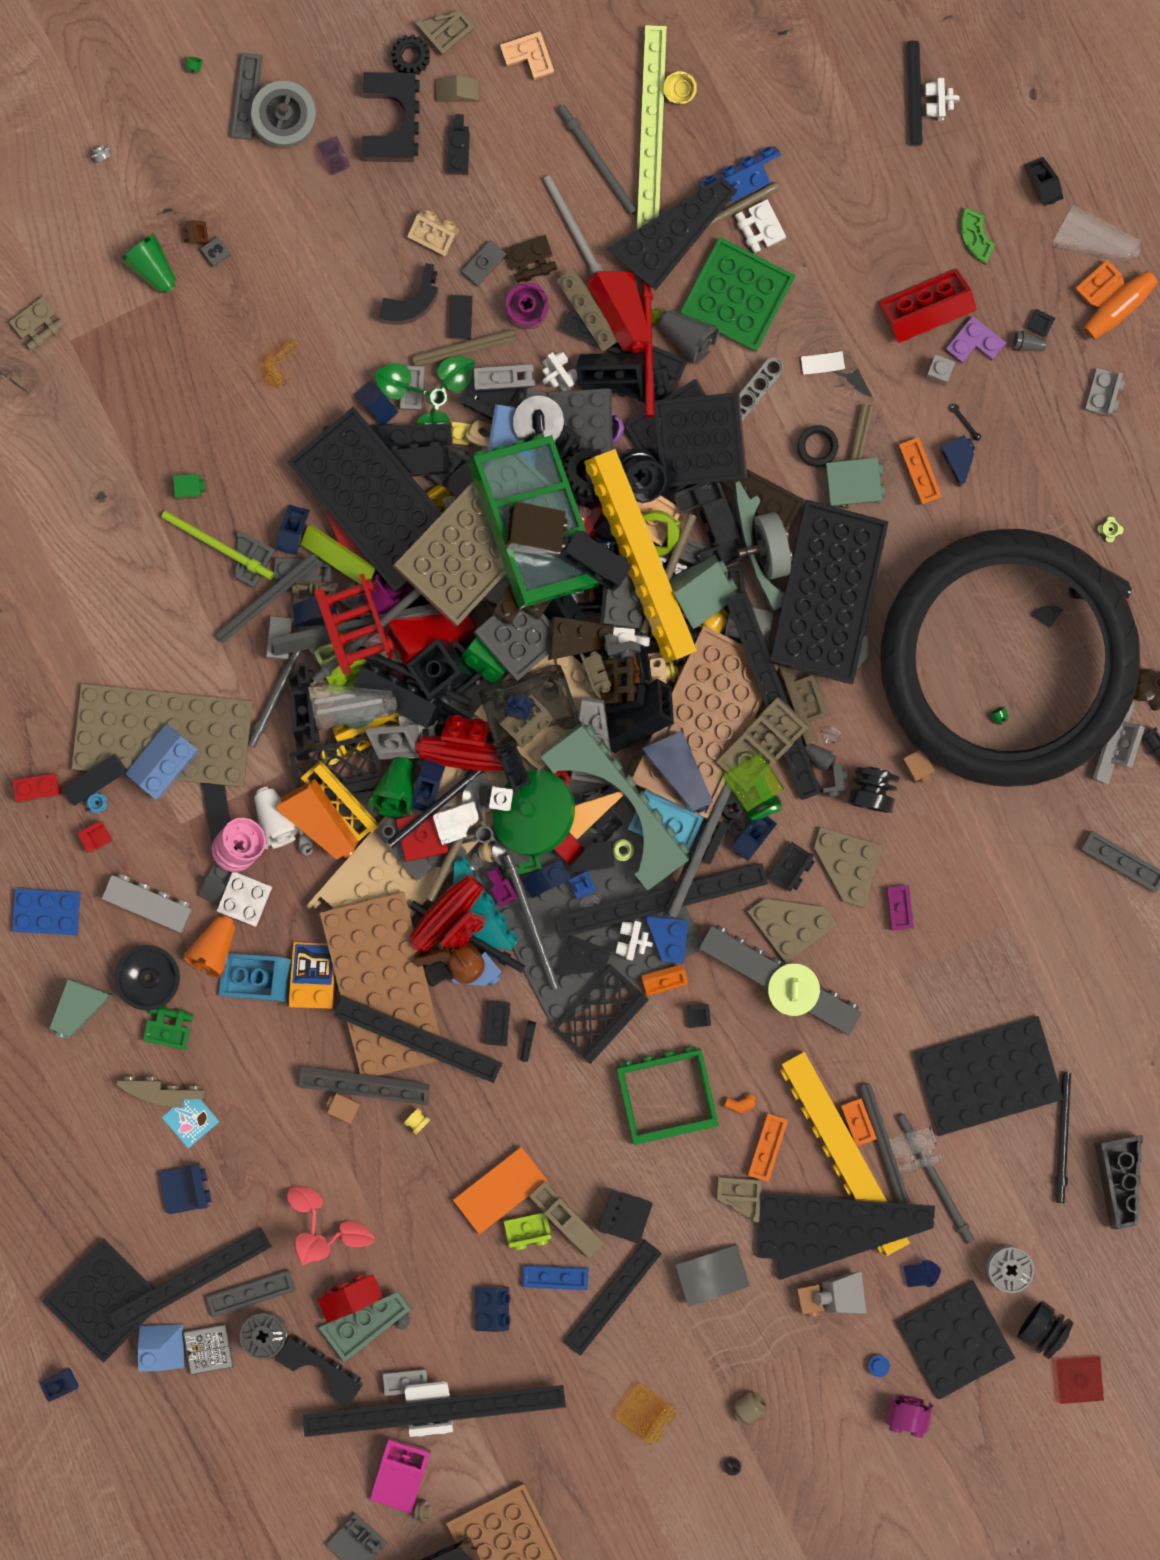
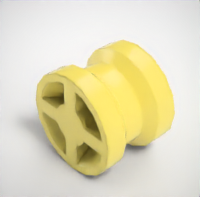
M417 1108L404 1124L410 1126L416 1135L430 1119L424 1117L421 1114V1110Z

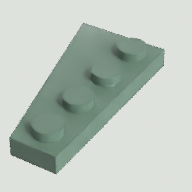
M399 1291L353 1314L319 1327V1329L341 1359L347 1362L413 1308Z

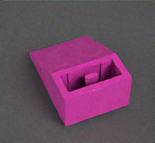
M389 1437L370 1500L412 1513L431 1450Z

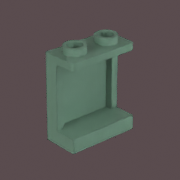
M878 458L826 463L825 472L829 506L838 508L842 505L882 502V497H885V486L880 484V476H883L882 463H878Z

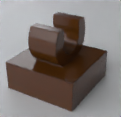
M197 220L186 222L187 226L182 228V231L188 232V238L184 239L185 243L200 245L209 243L206 222Z

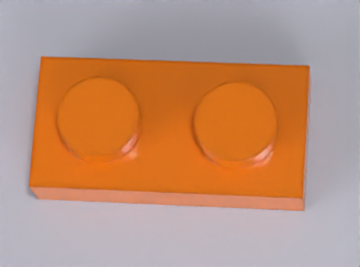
M683 964L641 976L647 996L689 985Z
M862 1098L841 1105L856 1146L877 1139Z

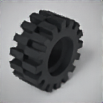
M412 34L411 37L404 35V38H398L397 43L393 44V49L391 50L392 61L399 73H417L419 75L422 70L425 71L427 69L426 66L430 62V51L425 40L422 41L421 37H415ZM407 48H414L418 51L419 58L416 62L407 63L404 61L402 55Z

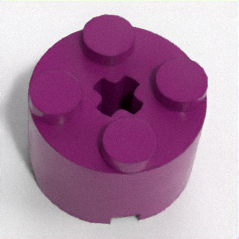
M530 282L521 283L513 287L506 297L505 305L508 319L518 328L535 329L547 318L549 311L548 298L544 290L537 284ZM530 302L532 308L525 310L523 305Z
M378 573L372 581L375 591L371 592L378 614H385L414 590L413 586L408 583L396 593ZM364 593V594H363V599H364V600L366 601V603L368 604L369 602H368L366 593Z
M891 1395L885 1422L890 1425V1431L902 1433V1430L911 1432L912 1436L923 1437L924 1433H927L929 1430L934 1405L929 1402V1405L926 1406L923 1404L924 1400L912 1396L900 1395L899 1399H895V1395Z

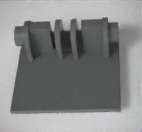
M355 1513L326 1546L341 1560H372L387 1542Z

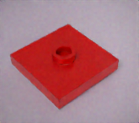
M439 810L401 841L405 862L448 853ZM419 815L396 819L398 832Z

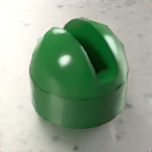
M192 56L186 57V70L189 73L190 69L194 70V74L198 73L202 68L203 60Z
M1000 707L989 714L997 725H1002V719L1007 722L1009 717L1005 707Z

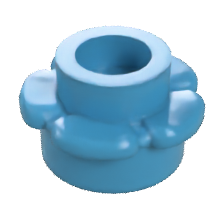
M96 792L89 796L86 805L90 808L91 812L100 813V811H105L107 808V798L104 794Z

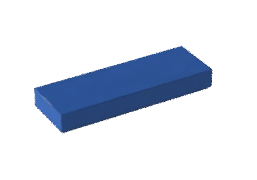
M524 1265L523 1287L588 1290L589 1268Z

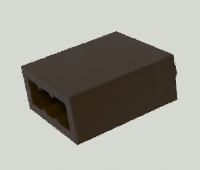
M515 501L509 507L505 549L555 559L565 548L563 532L567 528L566 511Z

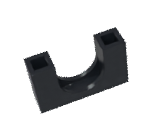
M364 72V98L394 100L403 107L406 118L401 129L392 135L362 136L363 161L414 162V156L419 155V143H415V135H419V122H415V114H419L420 103L416 101V93H420V80H416L415 73Z

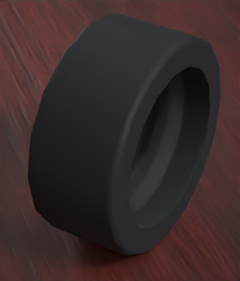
M814 425L805 429L800 435L797 448L801 460L807 465L824 467L826 463H831L836 457L839 445L835 433L830 428ZM813 434L826 436L831 446L829 453L820 459L812 458L806 451V440Z

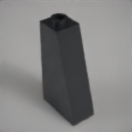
M658 678L645 688L643 706L615 713L607 720L611 752L617 753L674 723L671 686Z

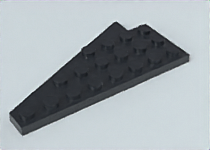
M761 1192L757 1258L779 1259L778 1280H782L933 1229L935 1205Z

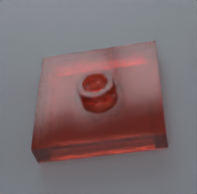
M1100 1356L1056 1360L1060 1404L1104 1401Z

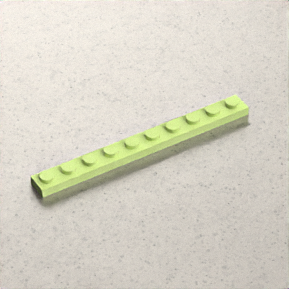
M645 25L637 230L659 216L664 104L663 83L665 79L667 26Z

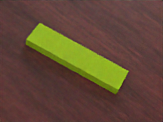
M313 525L307 526L301 542L302 546L359 584H362L359 574L363 573L366 579H372L375 571L373 565Z

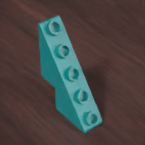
M460 856L454 862L453 885L468 874L475 877L482 884L481 880L471 871L468 860ZM483 890L470 911L484 915L488 919L484 922L482 930L473 935L495 948L512 950L517 944V935L507 926L504 915L498 912L492 897Z

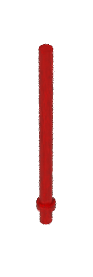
M642 282L643 293L640 296L641 300H643V311L652 341L651 300H653V293H651V287ZM650 342L644 349L646 417L648 418L654 417L653 345Z

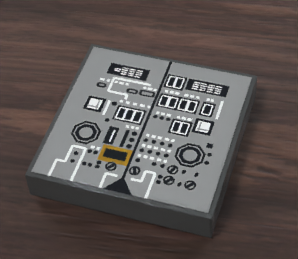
M227 1324L183 1332L190 1375L234 1367Z

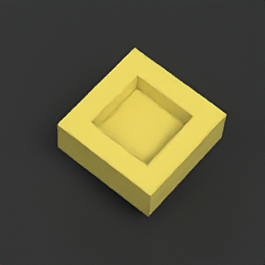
M452 422L453 445L469 446L466 432L471 424Z

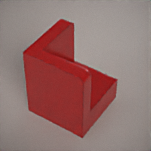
M102 821L78 832L88 853L112 842V838Z

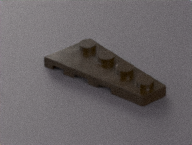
M748 469L747 479L722 481L732 491V485L740 481L749 499L758 495L760 503L756 512L759 515L772 512L777 513L783 527H786L787 530H789L804 501L803 498Z

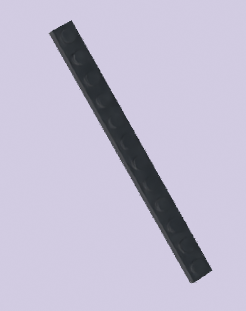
M564 1385L303 1415L304 1437L566 1408Z

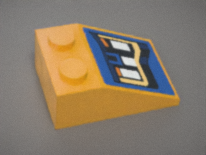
M607 785L573 796L575 801V817L569 833L578 839L624 794L614 785Z
M293 942L289 1007L334 1009L336 976L327 943Z

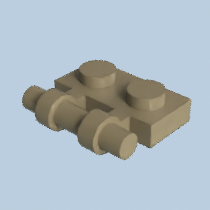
M44 296L9 322L23 340L29 335L33 338L27 343L31 351L37 346L41 347L45 344L44 341L53 334H58L60 332L59 329L65 326L61 318L54 323L51 321L57 313ZM46 323L48 328L38 335L35 331Z

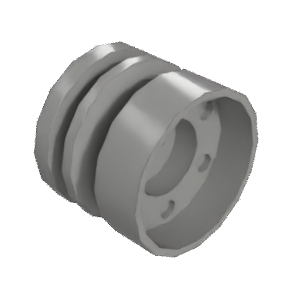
M1010 1245L999 1246L991 1251L986 1259V1277L992 1285L1003 1292H1021L1033 1280L1035 1271L1033 1261L1026 1252L1018 1247ZM1008 1265H1015V1273L1013 1275L1011 1273L1006 1274L1008 1272L1006 1268Z

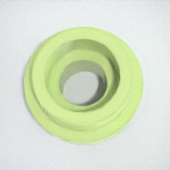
M621 839L615 842L612 852L617 860L626 861L632 857L634 847L630 841ZM621 846H625L627 848L626 854L619 853V848Z

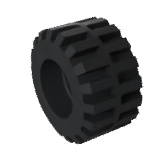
M588 447L587 450L580 448L578 453L573 451L566 458L563 465L575 502L580 503L582 507L585 504H588L589 507H594V503L601 505L599 497L594 491L593 483L586 482L578 476L579 473L587 472L584 461L602 454L600 449L594 451L592 447Z

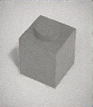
M935 354L926 379L946 386L955 362Z

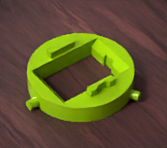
M651 510L643 513L644 521L659 520L661 522H668V547L655 546L658 556L668 554L675 548L679 539L680 520L676 521L669 513L661 510Z

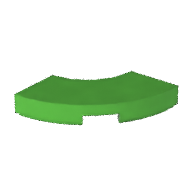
M965 207L961 219L963 241L977 260L987 264L995 243L989 240L984 232L983 222L985 216Z

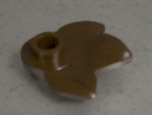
M1142 669L1139 671L1138 681L1140 684L1136 687L1134 699L1137 701L1150 700L1152 709L1154 711L1159 710L1160 685H1158V679H1160V671L1156 673L1151 669Z

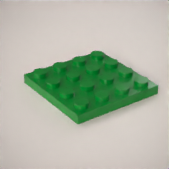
M719 237L680 313L716 326L720 330L719 334L757 352L796 275Z

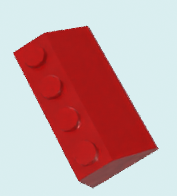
M957 268L878 301L889 329L898 343L907 341L914 336L926 333L931 329L977 310L972 290Z

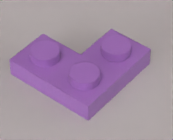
M972 316L946 348V351L963 363L976 347L989 359L993 360L1006 342Z

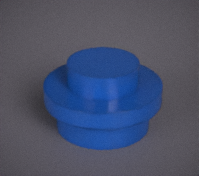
M875 1355L869 1360L868 1369L872 1375L882 1377L889 1372L890 1363L885 1356Z

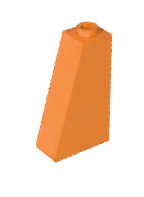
M316 779L280 798L275 806L277 810L336 860L342 856L344 858L349 857L355 852V847L358 843L357 838Z

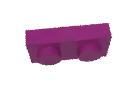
M909 885L887 888L892 931L913 929Z

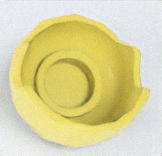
M676 71L665 79L663 92L670 102L686 104L695 97L697 83L692 75Z

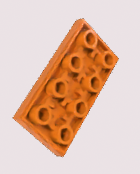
M521 1146L453 1199V1201L480 1235L530 1196L544 1181L547 1182L548 1180Z

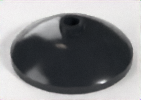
M143 945L131 949L120 959L115 970V985L120 997L128 1005L139 1010H155L165 1006L173 999L180 984V971L175 959L167 951L156 946ZM147 974H151L153 976V980L151 982H147L145 980V976Z

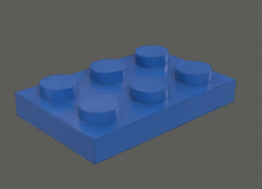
M15 889L12 932L78 936L81 893Z

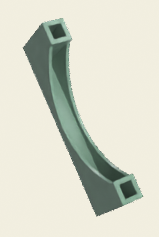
M582 721L541 752V758L553 773L557 771H579L593 774L612 783L629 798L640 818L644 837L641 860L639 865L635 867L634 874L648 891L689 861L688 853L690 850L683 841L679 842L676 839L674 829L670 825L666 826L662 821L663 816L657 808L653 809L649 805L650 800L643 791L639 792L637 790L635 780L630 775L626 776L621 770L623 766L617 758L613 759L608 752L610 750L603 741L599 742L595 737L596 732L590 724L586 725Z

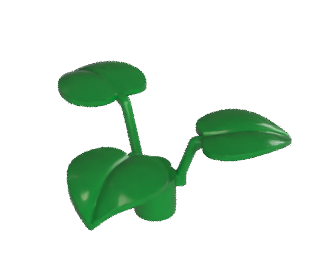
M454 356L443 360L437 369L438 377L443 380L440 384V389L430 388L428 391L409 386L411 372L405 365L400 363H392L378 369L375 372V380L378 388L385 396L391 399H402L406 394V389L426 395L427 402L433 405L430 411L431 414L421 415L416 423L450 422L446 413H435V410L447 400L444 385L452 392L465 390L472 380L475 360L463 356Z

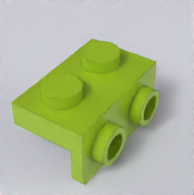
M544 1212L504 1221L509 1248L514 1247V1251L527 1248L526 1244L535 1243L536 1246L548 1244V1240L552 1239L548 1217Z

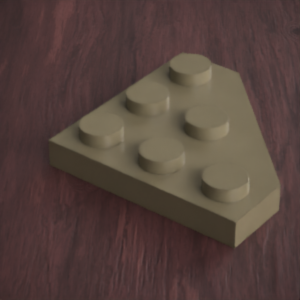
M820 827L814 850L823 863L842 901L864 908L882 845Z
M763 899L747 911L785 963H788L838 925L828 910L821 906Z

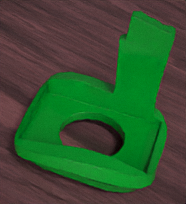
M764 774L755 783L760 796L749 800L744 807L749 820L752 821L781 811L783 806L780 798L771 793ZM770 805L757 812L760 807Z

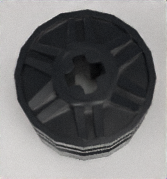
M633 448L623 452L619 459L636 501L647 503L658 498L664 491L667 483L663 467L645 449Z
M856 767L855 774L864 777L863 779L853 778V782L861 785V789H851L848 804L873 811L892 813L895 799L886 795L887 791H897L898 787L889 785V782L898 783L900 777L879 768Z
M1042 1300L1024 1321L1017 1338L1028 1346L1038 1340L1036 1351L1040 1353L1044 1350L1043 1356L1050 1359L1068 1339L1074 1322L1069 1318L1063 1322L1065 1316L1062 1313L1053 1320L1052 1317L1055 1309Z

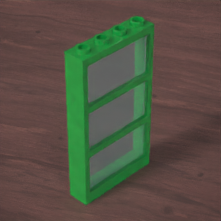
M544 434L533 437L532 441L525 442L524 440H519L512 443L510 447L501 445L493 448L492 452L486 453L483 450L474 453L473 458L467 463L518 608H525L600 585L601 583L563 560L559 555L554 559L505 549L509 507L515 501L566 511L567 528L563 532L565 544L576 530L586 532L552 435L544 437Z

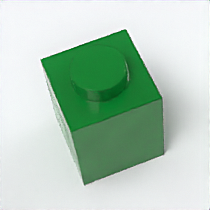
M199 474L173 476L174 494L177 500L203 498L202 492H206L205 479H201Z

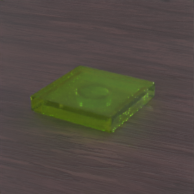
M761 752L724 774V778L747 812L784 789Z

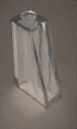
M1075 205L1071 207L1051 244L1053 248L1123 263H1129L1132 258L1136 260L1142 249L1138 247L1141 240Z
M316 683L308 687L317 729L388 717L396 713L397 702L392 695V691Z

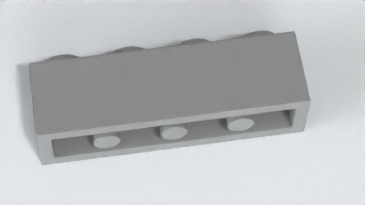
M119 873L117 877L111 876L103 894V900L177 932L184 933L193 909L189 908L190 903L178 899L177 902L169 899V894L158 890L157 894L149 891L150 886L138 882L137 885L130 883L131 878Z

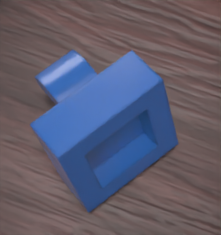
M588 871L568 880L577 900L597 891Z

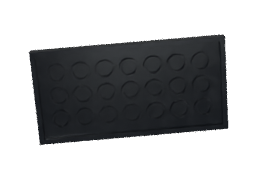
M353 406L291 458L288 463L394 592L397 593L409 582L392 566L441 516L442 512Z
M806 499L769 663L851 685L854 683L889 521Z

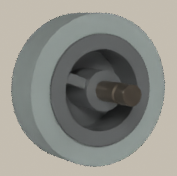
M291 81L269 83L256 94L251 108L253 128L265 143L273 147L290 148L299 145L308 138L315 124L316 109L314 101L308 91L297 83Z
M775 512L755 516L752 522L754 546L737 549L738 557L756 554L761 570L768 580L788 576L791 571L793 557L788 544L789 534L787 528L783 527L779 516Z

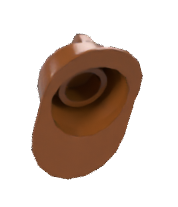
M467 944L465 947L453 950L449 962H447V967L455 980L462 984H469L476 981L482 975L485 969V962L477 948Z

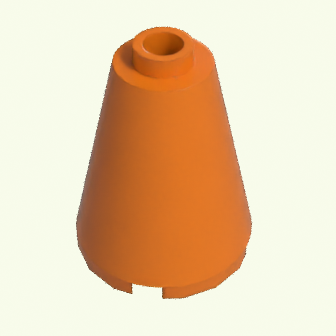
M225 915L216 917L187 950L184 960L199 971L203 969L208 971V975L221 978L236 928L233 924L234 921Z

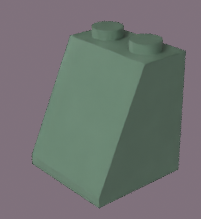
M716 555L677 574L670 580L673 593L693 629L727 606L726 598L736 595L735 590L738 589L733 578L728 579L725 573L728 572L724 561H718Z
M68 979L50 1029L54 1030V1035L64 1039H69V1036H76L112 1000L114 994Z

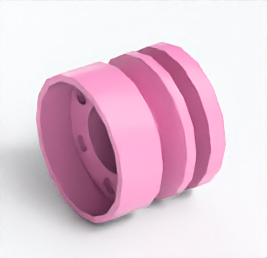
M236 818L230 821L212 843L214 860L226 871L235 873L246 870L265 849L266 838L264 831L259 824L251 819Z

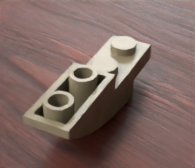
M123 1076V1080L117 1081V1086L127 1093L146 1102L161 1106L183 1108L184 1099H206V1090H201V1086H188V1090H179V1086L166 1085V1090H163V1081H157V1077H144V1081H136V1076Z
M546 1181L529 1196L542 1209L544 1214L589 1258L605 1244L596 1232Z

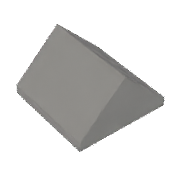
M417 723L382 725L366 729V733L379 759L419 757V753H415L416 743L419 740Z

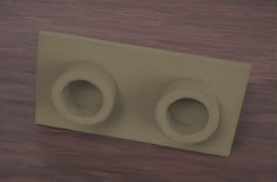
M597 652L590 653V657L587 658L580 654L583 660L580 666L583 673L588 675L589 678L586 681L590 692H595L600 699L602 698L600 692H608L611 686L606 671L598 674L599 671L605 669L602 657Z

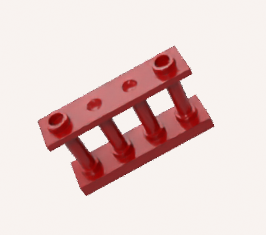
M363 573L359 574L362 581L360 585L332 595L330 593L326 594L323 588L314 591L340 669L344 675L352 673L350 665H353V662L382 651L386 652L389 659L394 658L391 652L395 649L391 637H386L371 593L375 591L371 579H366ZM363 592L366 593L368 604L340 614L332 613L330 607L334 606L333 603ZM372 611L376 623L343 634V632L339 633L337 626L341 622ZM379 631L382 643L351 654L350 652H345L344 645H347V642Z

